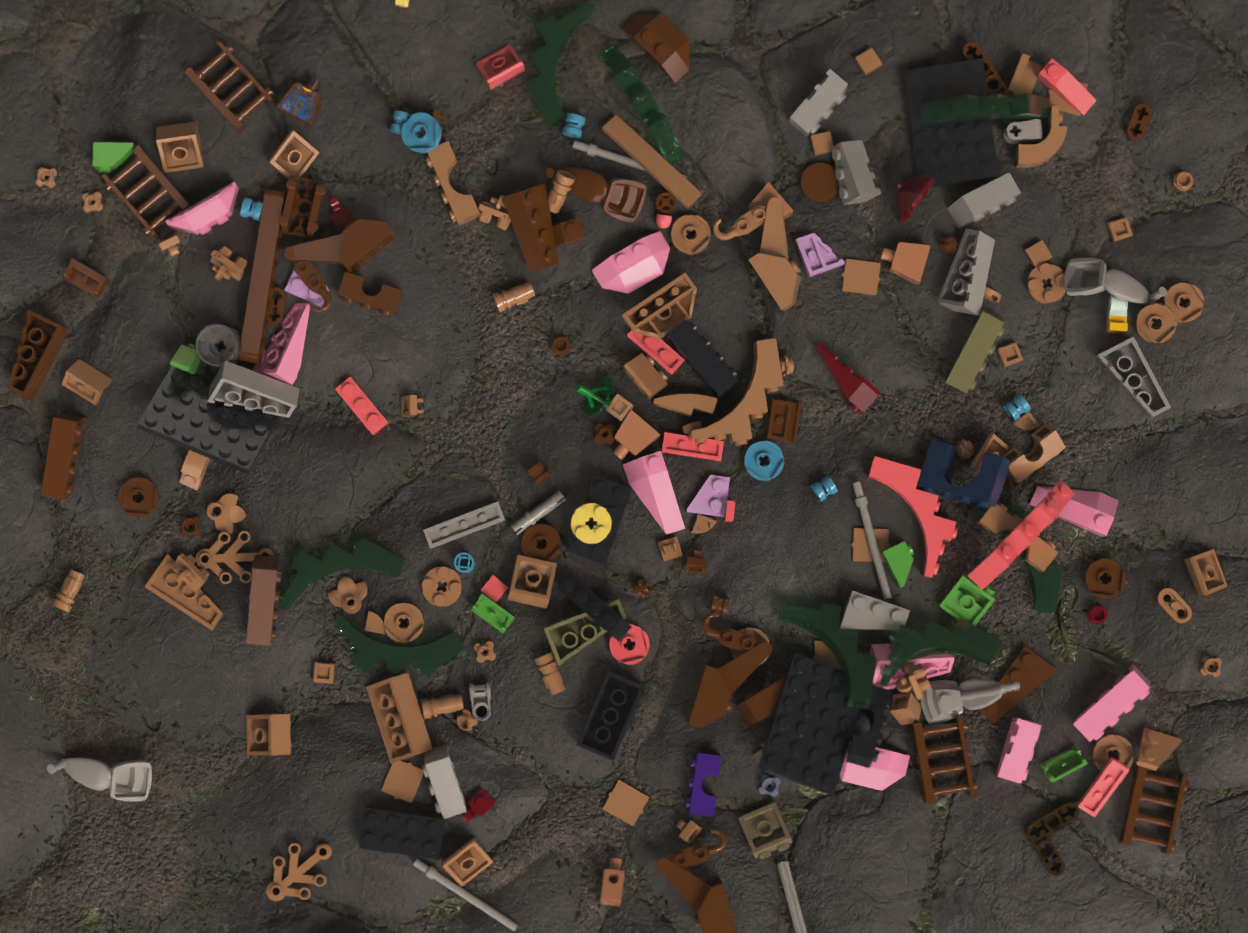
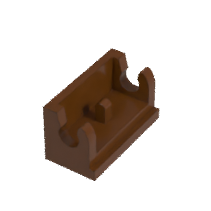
M73 258L63 274L65 280L97 299H100L110 282L106 277Z

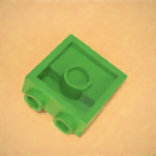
M964 571L939 606L972 630L996 600L997 595L995 594V589L990 585H987L982 590L968 577L969 574Z

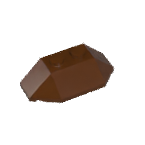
M663 13L634 14L620 28L675 84L689 71L690 40Z

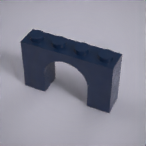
M931 440L917 485L924 492L930 494L938 493L945 499L952 500V497L965 504L975 502L981 508L988 509V506L996 508L1010 461L1003 456L985 452L977 477L968 485L953 486L950 480V469L957 449L948 443Z

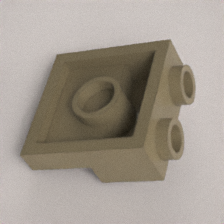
M776 802L738 818L755 858H767L771 855V851L776 849L778 851L786 850L789 848V844L792 843Z

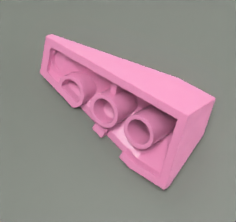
M308 303L294 304L282 321V329L270 338L272 343L266 351L264 350L261 363H255L252 371L293 385L301 367L310 311Z
M659 451L623 464L629 485L664 533L667 535L685 529L662 452Z
M1037 486L1029 505L1036 507L1050 492L1052 487ZM1072 490L1075 495L1057 517L1101 537L1107 536L1114 520L1119 500L1101 492Z

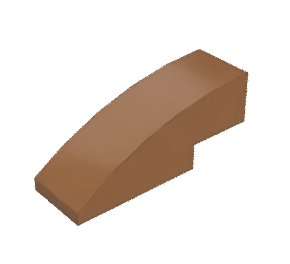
M675 394L656 398L653 405L691 417L693 410L713 415L718 399L698 394Z

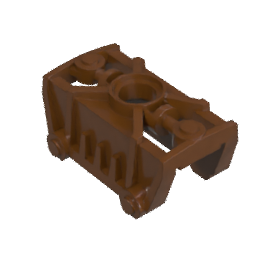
M294 176L287 181L288 193L283 215L279 216L278 222L284 234L313 240L314 232L319 227L316 221L321 198L326 194L327 190L325 182ZM300 181H304L306 193L302 194V199L298 194ZM317 184L314 199H312L310 191L313 190L315 185ZM302 203H307L310 206V210L306 214H302L299 211V206ZM297 217L299 225L293 232H289L291 221ZM308 218L307 235H305L303 223H306Z

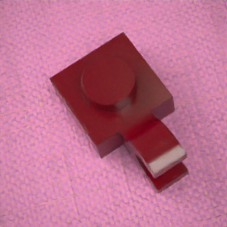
M336 196L328 199L335 211L330 214V217L338 232L341 233L345 230V225L354 220L348 206L342 208Z
M481 789L468 802L472 808L462 818L468 823L477 813L483 817L496 802Z

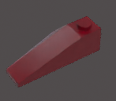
M910 176L907 181L903 178L896 187L899 190L896 194L899 223L903 225L927 195L935 181L933 177Z
M818 342L815 349L844 398L849 403L848 407L856 414L858 412L863 414L881 392L861 375L856 377L854 375L855 372L850 366L844 363L841 365L839 358Z

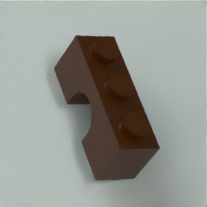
M345 271L338 291V295L342 297L341 301L353 304V301L360 303V307L367 310L372 308L378 309L380 314L388 317L391 314H397L403 296L402 290L383 284L379 294L368 296L364 293L365 278Z

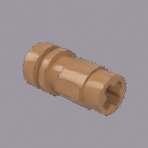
M557 170L555 179H553V187L548 194L550 212L559 213L566 199L567 192L571 190V185L575 181V176L567 171Z
M530 281L512 287L507 291L501 290V293L496 292L492 294L499 313L505 311V308H512V305L516 304L518 306L528 302L529 298L535 296Z
M70 569L63 581L60 592L55 595L57 598L53 599L51 605L70 613L72 609L71 604L75 603L74 598L82 585L85 575Z
M553 652L534 659L536 665H539L538 670L542 672L543 682L546 689H549L551 696L566 690L562 676L556 666L557 661H554Z
M461 694L443 695L437 699L432 697L431 700H428V698L421 699L424 719L431 718L433 715L438 717V714L464 710Z

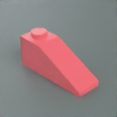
M1051 59L1039 73L1037 80L1056 93L1081 115L1084 116L1096 102V99L1054 59Z

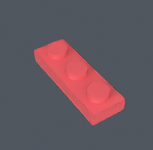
M632 330L627 335L631 341L671 376L685 361L662 339L648 337L635 333Z
M351 377L335 388L372 435H375L388 424V421Z
M665 432L662 453L721 462L724 441L707 439V442L695 444V440L689 441L687 435Z
M1111 757L1077 803L1078 807L1095 817L1129 772V767Z

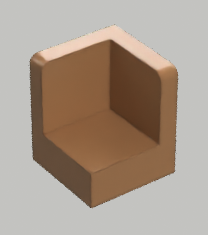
M911 692L893 695L890 712L901 725L918 723L922 707Z

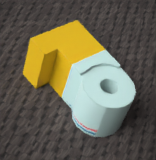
M1110 295L1107 309L1106 333L1124 334L1128 331V301Z

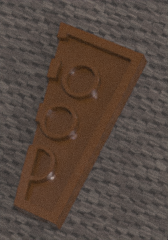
M1024 646L998 681L999 684L1018 681L1020 684L1019 690L1006 692L993 704L977 711L995 723L1054 674L1057 669Z

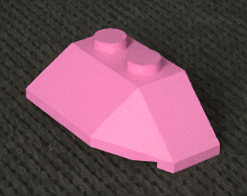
M235 181L167 219V225L170 228L197 235L201 233L203 235L209 232L213 225L225 223L233 213L239 191L238 185Z
M661 231L643 237L608 257L595 267L592 272L601 288L629 294L663 275L670 247Z
M876 748L879 751L877 761L872 762L870 768H865L846 762L847 750L840 778L845 782L882 791L906 775L910 756Z

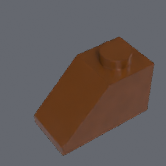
M579 218L552 226L556 248L585 241Z

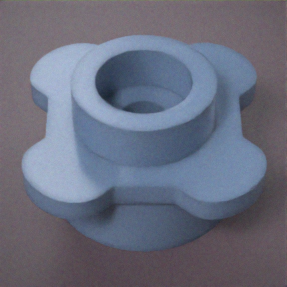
M763 775L759 792L776 797L779 793L777 789L781 780L778 777L771 778L768 775Z

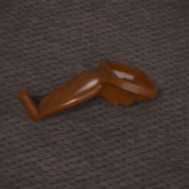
M548 168L546 170V176L549 178L555 177L557 170H564L574 175L575 181L571 185L570 192L589 203L602 202V209L616 219L634 222L643 207L646 185L642 182L618 178L612 179L607 183L602 175L582 168Z

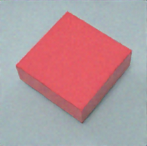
M727 501L725 522H733L735 501Z
M493 575L482 587L481 591L497 603L508 587Z

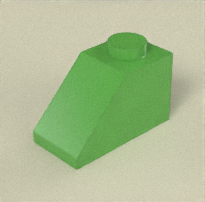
M93 142V167L101 173H110L111 170H117L134 153L132 150L137 146L134 143Z
M188 343V346L181 345L172 358L170 365L195 375L201 361L197 354L196 346Z
M905 541L881 552L898 588L905 586L913 562L912 555L914 552L910 544H906Z

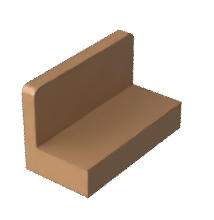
M1026 54L1021 55L1008 86L1012 97L1024 102L1029 101L1042 69L1041 65L1029 61L1030 56Z
M78 359L66 371L62 385L96 405L101 398L103 390L111 383L112 379Z

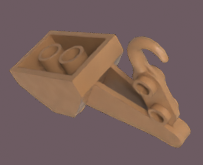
M773 197L768 201L767 206L754 207L738 218L732 228L726 233H721L718 229L722 220L719 218L715 221L713 231L716 237L721 240H729L736 236L749 234L764 224L760 253L750 258L749 261L780 309L786 311L794 306L801 279L799 275L801 269L795 261L789 260L782 201L779 198Z

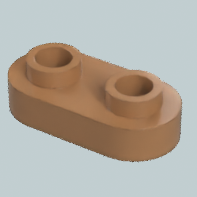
M1165 588L1158 592V604L1176 623H1186L1190 620L1192 610L1175 590ZM1164 595H1168L1170 597L1169 602L1164 601ZM1178 610L1183 611L1182 617L1177 615Z

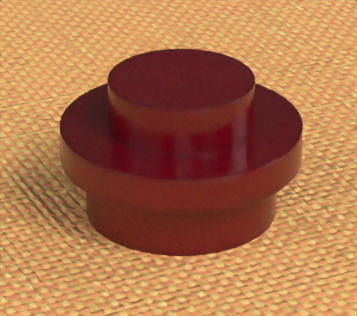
M1093 605L1089 608L1087 617L1092 624L1100 625L1107 620L1108 613L1102 605Z

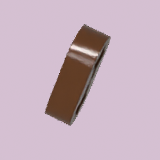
M1139 104L1133 109L1126 128V137L1129 140L1139 141L1144 136L1151 117V109L1148 105ZM1144 109V113L1147 115H1144L1141 121H1139V113L1137 111ZM1137 124L1139 125L1138 132L1140 134L1133 136V132L1130 129L1133 130Z
M274 287L272 288V293L270 292L269 302H271L269 313L270 315L274 314V308H277V314L280 315V318H276V321L273 322V319L267 313L266 320L271 325L277 326L284 320L286 294L281 288ZM276 292H279L282 298H279L277 305H275V299L271 298V294L275 295Z

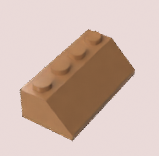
M408 673L366 687L390 764L433 750Z

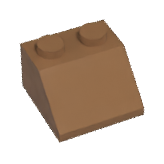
M196 121L157 127L156 142L164 173L204 167Z
M641 353L623 367L625 373L650 401L667 387L666 380L668 378L661 370L657 372L653 367L655 362L649 355L644 356Z
M518 555L508 600L547 609L557 563Z
M290 714L246 715L247 756L291 754Z

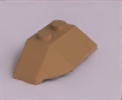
M684 273L628 310L622 317L633 332L660 340L684 320L688 321L691 319L697 288L688 275Z

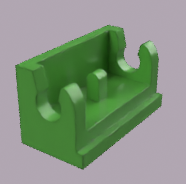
M484 594L480 595L471 610L503 634L515 619L514 616Z
M1074 745L1039 764L1050 783L1088 764L1086 759L1082 757L1080 749Z

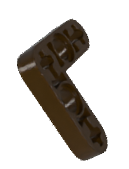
M1072 802L1060 805L1030 822L1025 828L1026 836L1046 871L1053 876L1061 875L1065 870V864L1048 835L1078 818L1080 814L1079 807ZM1067 806L1074 808L1073 816L1065 815L1063 817L1065 821L1062 822V818L1057 812L1060 810L1061 814L1065 813ZM1054 815L1057 817L1058 823L1055 827H1050L1047 824L1049 816ZM1043 821V825L1048 831L1045 832L1044 829L1038 831V836L1030 835L1031 827L1039 828L1042 826L1039 822ZM1043 843L1049 844L1051 848L1050 852L1046 855L1040 852V846ZM1053 854H1055L1056 857H1053L1052 859L1055 863H1060V866L1058 867L1059 871L1056 872L1055 870H1051L1050 868L1052 867V863L1050 862V860H1047V862H1045L1044 859L1050 858Z

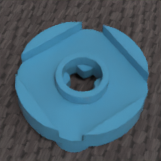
M423 112L411 115V118L402 127L403 142L408 148L417 153H427L436 149L439 146L442 135L438 119ZM421 128H423L424 131H426V134L422 138L421 136L417 135V133L421 131Z
M760 441L752 444L746 451L744 466L748 474L754 479L769 481L777 477L784 466L783 453L775 443ZM765 455L768 456L769 458L767 461L769 462V465L767 466L765 464L761 466V461L759 460V457L761 456L763 458L765 457Z

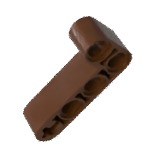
M975 42L967 43L961 52L962 61L983 58L984 67L986 68V82H994L997 85L995 90H991L987 85L991 119L993 121L1010 109L1013 97L980 46ZM968 50H969L970 52L974 51V52H975L974 55H972V54L967 55ZM998 99H1006L1008 105L1001 106L998 102Z

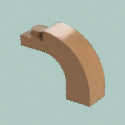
M1052 106L1049 109L1048 135L1044 141L1033 145L1019 144L1017 146L1016 168L1039 166L1052 158L1059 150L1067 132V126H1059L1063 121V113L1060 112V106Z
M189 450L181 469L182 475L179 483L198 491L210 458Z

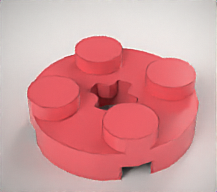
M631 625L632 628L619 642L614 637H611L609 643L612 655L619 662L627 665L637 664L642 661L650 647L646 632L635 625ZM627 639H631V642L635 641L636 645L632 647L633 650H629L627 647L624 648Z

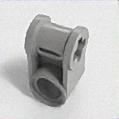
M1032 119L1009 124L1003 133L1004 140L1009 144L1042 141L1041 120ZM1011 130H1013L1014 133H1017V135L1014 136L1013 133H1010Z
M490 682L481 685L470 683L469 690L473 716L479 721L488 720L492 712ZM480 706L487 708V715L485 717H478L477 709Z

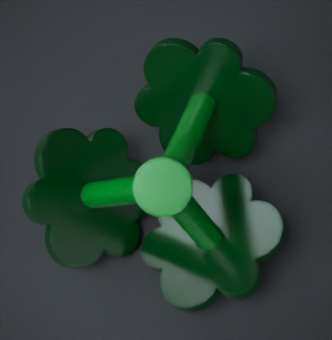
M602 376L601 380L597 381L598 388L591 390L580 384L575 386L576 392L587 397L583 403L582 411L586 412L588 417L600 414L603 408L607 410L611 406L612 399L610 398L612 393L615 392L611 378ZM599 392L600 395H604L605 399H602L594 393Z

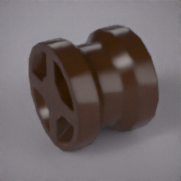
M667 192L658 195L656 199V209L658 212L665 215L672 213L676 203L674 196Z
M540 461L528 470L526 474L534 479V483L537 486L549 477L551 472L546 470L544 463Z
M714 594L710 613L718 612L722 616H726L730 597L725 596L723 598L718 594Z

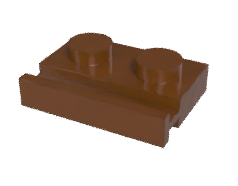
M772 400L768 440L796 443L802 403Z

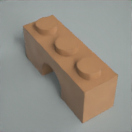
M1047 423L1031 434L1034 440V447L1031 452L1023 454L1014 447L1003 455V457L1010 461L1007 473L1017 483L1028 478L1031 473L1041 468L1047 461L1057 456L1066 448L1057 431Z

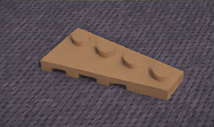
M167 554L145 585V588L213 631L222 618L223 613L201 589L195 593L184 581L180 584L176 582L178 575L170 568L175 561Z

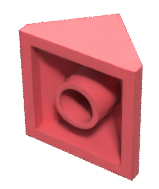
M510 44L476 62L490 90L525 71L523 62Z

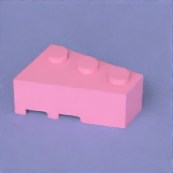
M1012 718L995 776L1020 784L1022 780H1026L1028 769L1026 768L1029 761L1032 760L1033 748L1039 738L1041 725L1019 718Z

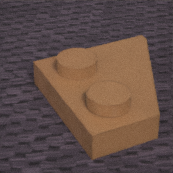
M1144 728L1141 734L1136 765L1156 771L1174 749L1179 746L1182 739Z

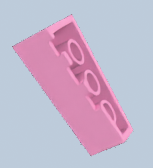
M1134 664L1128 668L1130 670L1129 674L1119 676L1112 685L1113 688L1111 690L1109 688L1097 698L1098 701L1096 703L1092 702L1073 720V725L1089 742L1093 739L1098 740L1105 733L1103 730L1108 725L1112 727L1119 721V715L1123 712L1128 713L1135 706L1133 703L1138 698L1142 700L1150 693L1148 691L1150 689V681Z

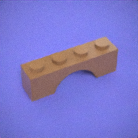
M449 142L442 143L436 149L427 152L428 156L425 159L429 168L434 167L436 174L433 175L437 186L442 185L444 190L441 193L445 204L449 203L452 208L449 211L452 221H457L460 226L478 218L480 213L473 196L456 192L449 183L450 172L457 164Z
M998 502L996 508L989 506L977 523L994 535L1000 531H1013L1022 519L1016 515L1012 517L1007 513L1008 509ZM1039 533L1033 542L1026 547L1025 561L1039 572H1044L1059 552L1055 550L1056 546L1053 543L1039 538Z

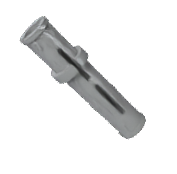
M558 490L530 512L526 511L523 517L510 526L518 536L531 525H536L539 519L565 502L566 499Z

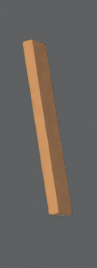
M617 115L602 127V130L687 209L701 196L702 193Z

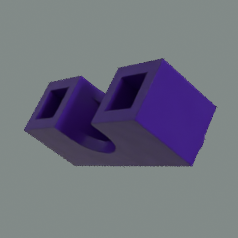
M697 752V756H693L691 768H695L694 776H690L689 788H692V794L687 796L686 808L689 809V813L714 816L716 796L706 794L702 790V781L710 775L719 776L721 755Z

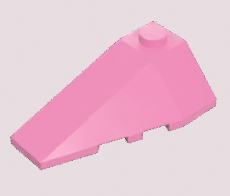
M896 644L871 645L868 657L869 684L885 689L896 688V681L899 677L907 676L903 663L907 661L910 666L921 663L927 679L951 672L955 657L952 654Z

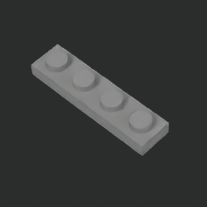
M495 502L423 531L429 547L432 549L503 522L505 518L499 502Z

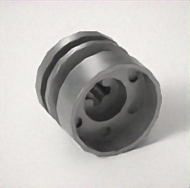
M212 324L206 326L200 331L196 339L197 354L203 362L215 367H221L224 361L237 364L239 362L242 336L238 331L225 325ZM220 344H224L226 349L219 348Z

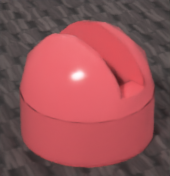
M656 215L658 227L665 229L670 226L672 222L671 215Z

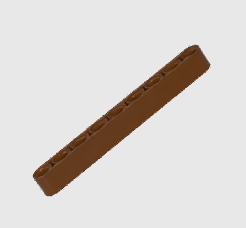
M266 189L239 349V361L260 364L263 358L268 327L267 313L270 315L271 302H269L270 292L272 293V288H274L283 234L278 220L279 216L283 215L287 191Z

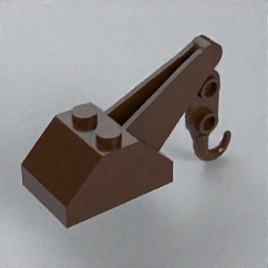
M364 219L352 220L345 225V230L342 234L289 246L285 249L284 255L287 260L294 262L296 274L311 291L321 295L325 301L324 305L320 308L311 305L310 308L318 313L327 311L331 306L332 298L327 291L324 278L311 263L343 264L349 273L353 274L397 238L394 230L387 222Z
M710 613L703 619L702 626L705 633L714 637L723 646L745 653L718 669L705 666L688 720V724L699 728L725 715L726 711H731L734 701L730 699L731 694L772 652V646L768 642L757 643L756 639L749 634L733 629L716 630L711 628L709 620L713 617H719L718 613Z
M719 829L710 830V833H716L720 836V842L717 845L699 844L676 851L670 859L660 857L657 860V869L697 911V915H694L697 929L702 928L703 933H737L722 881L709 885L684 869L703 863L714 854L722 851L727 842L724 832Z

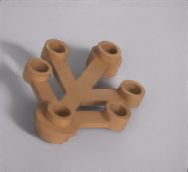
M242 531L239 533L238 539L224 554H216L224 544H228L231 541V535L227 532H222L210 549H202L197 553L196 563L200 568H210L220 577V581L223 584H229L233 580L232 574L225 572L216 563L224 562L240 576V580L243 583H249L252 580V574L249 571H245L237 562L254 561L255 555H262L265 552L269 556H274V552L271 549L264 548L259 553L236 554L245 543L251 540V534L247 531ZM244 533L248 535V539L246 541H243L241 539V536ZM223 534H226L228 536V540L226 542H223L221 540ZM204 555H207L209 557V561L207 563H204L202 561V557ZM245 573L250 576L248 581L243 579ZM225 574H228L230 577L228 582L223 580Z
M298 843L291 844L288 848L290 853L289 874L283 881L282 868L285 866L286 860L282 856L275 857L273 860V866L275 867L274 881L267 886V896L273 901H280L285 896L300 897L302 900H307L311 896L309 888L294 889L287 887L293 882L310 883L318 887L324 886L327 882L325 875L303 874L320 859L326 860L332 855V848L327 843L318 845L315 854L299 867L298 857L301 852V846ZM293 845L298 847L297 853L292 852L291 848ZM321 848H325L327 850V854L325 856L320 854ZM278 858L283 861L281 866L276 864ZM318 877H323V884L317 882ZM274 887H278L280 889V893L278 895H275L273 893ZM302 890L308 891L307 897L301 895Z

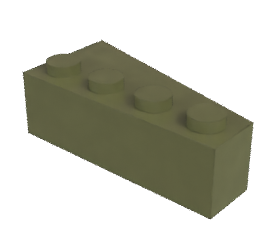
M983 308L981 309L980 317L974 323L969 334L970 336L965 341L960 351L961 353L955 360L945 383L965 393L969 389L973 391L978 381L975 379L977 373L983 372L987 364L984 361L987 354L992 355L996 344H994L996 337H1001L1006 328L1003 326V318Z
M619 597L605 602L623 619H626ZM584 611L544 626L558 666L607 632Z

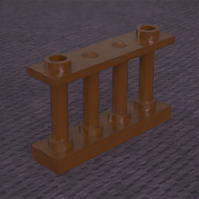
M218 41L217 45L221 49L218 54L199 71H193L189 67L184 73L240 134L246 129L242 124L244 122L243 119L266 99L271 104L275 103L272 98L274 94L267 86L263 88L232 55L234 51L227 43L223 45ZM227 56L234 65L212 85L209 84L207 86L202 81L205 79L204 76ZM241 71L248 79L226 99L220 100L216 96L217 90L236 73ZM254 85L261 93L239 113L233 114L229 110L231 108L230 105Z
M137 146L132 150L136 154L133 157L134 160L112 179L103 174L102 177L105 179L103 184L110 192L114 190L144 225L141 227L148 236L153 235L157 239L159 235L154 230L177 210H185L191 206L146 153ZM145 165L148 168L147 175L123 194L116 185L138 166L142 167ZM157 179L161 183L160 189L135 209L129 200L152 180L155 181ZM170 194L174 199L172 201L173 204L148 224L141 215L163 196Z
M960 715L955 717V723L931 727L922 726L921 722L912 723L926 804L935 803V798L938 795L968 790L969 796L972 797L975 796L974 791H978L976 779H972L964 731H967L965 719H962ZM958 731V743L934 747L925 746L924 738H927V735ZM961 750L962 763L938 767L929 766L928 758L931 755ZM965 771L966 783L942 787L932 786L931 778H934V775Z
M1136 765L1119 843L1129 846L1134 841L1163 847L1162 853L1170 855L1176 845L1174 835L1183 793L1187 792L1189 780H1186L1187 775L1179 774L1177 780L1151 774L1147 771V768ZM1150 781L1175 787L1174 800L1145 793L1143 790L1144 782ZM1146 801L1172 807L1170 819L1141 813L1138 810L1140 802ZM1143 821L1168 827L1166 838L1162 839L1136 833V830H1134L1135 822Z

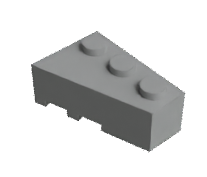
M831 69L828 70L827 76L820 84L815 86L814 91L802 102L789 119V122L806 137L810 133L814 135L821 126L819 122L823 118L827 120L833 113L832 107L836 103L840 105L846 98L845 92L848 83Z
M862 140L840 142L832 147V157L836 165V178L839 181L840 187L839 196L842 199L843 205L864 203L881 194L880 188H875L873 179H875L874 172L869 171L867 163L870 161Z
M1009 172L963 195L948 207L947 210L958 229L973 221L977 222L983 219L987 213L993 214L1001 209L1000 206L1004 204L1009 206L1016 202L1015 197L1021 192Z
M851 591L838 629L904 630L910 610Z
M447 744L424 752L425 765L422 766L425 777L429 776L431 781L428 784L431 795H436L437 798L435 802L438 814L442 813L443 819L467 812L465 799L454 771V764L449 756Z

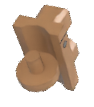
M501 195L499 199L492 197L490 203L483 201L478 209L481 210L479 220L490 223L492 215L497 216L499 220L496 227L506 230L511 223L508 211L503 209L506 208L503 199L505 196Z
M225 246L218 250V252L214 250L211 253L210 263L214 265L212 270L217 272L215 279L219 281L224 277L229 280L233 277L240 282L243 278L247 261L242 257H238L235 262L229 260L232 252Z
M182 553L170 568L178 575L176 579L178 584L184 581L196 593L208 579L209 573L205 569H198L195 566L196 561L191 554L185 556Z
M907 661L903 663L907 676L899 677L896 681V688L898 691L908 693L913 688L917 700L923 698L921 692L930 689L931 686L922 664L910 666Z

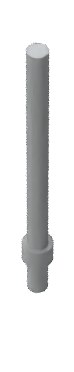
M576 140L574 141L572 148L587 152V155L593 157L597 155L646 171L632 158L598 148V145L592 143L588 145Z
M856 482L853 483L856 495L855 503L861 513L885 600L892 597L869 516L867 497H864L861 483Z
M418 858L414 862L413 866L424 872L426 877L431 880L435 879L512 931H515L518 927L517 923L437 872V868L428 866Z

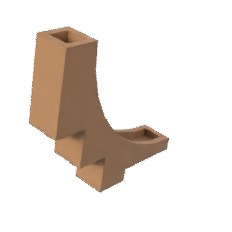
M776 338L759 340L753 343L754 363L752 376L740 402L720 421L708 427L690 431L688 433L689 441L695 440V444L707 442V438H714L715 441L727 439L726 436L728 435L729 443H735L736 446L747 444V441L752 439L749 416H751V419L763 418V414L768 412L765 390L767 393L778 392V388L784 385Z

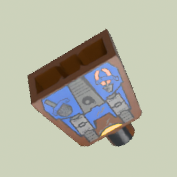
M309 77L305 86L297 82L294 83L278 104L277 109L279 112L313 128L322 102L321 94L315 92L320 82Z

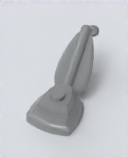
M1096 258L1071 259L1064 275V286L1069 296H1086L1107 290L1111 295L1125 301L1153 304L1161 297L1167 295V290L1164 287H1160L1150 295L1147 289L1135 278L1117 269L1107 271L1105 262Z
M974 678L963 681L958 687L955 681L929 682L931 688L921 692L923 698L920 699V704L929 724H937L959 716L963 713V707L969 710L985 708L996 702L1002 694L1019 690L1020 684L1018 681L999 684L990 679Z
M73 757L60 759V761L47 766L50 774L65 768L66 772L74 780L88 788L98 791L109 788L111 797L121 801L136 802L146 800L152 783L151 765L147 760L125 761L109 768L106 763L96 759Z

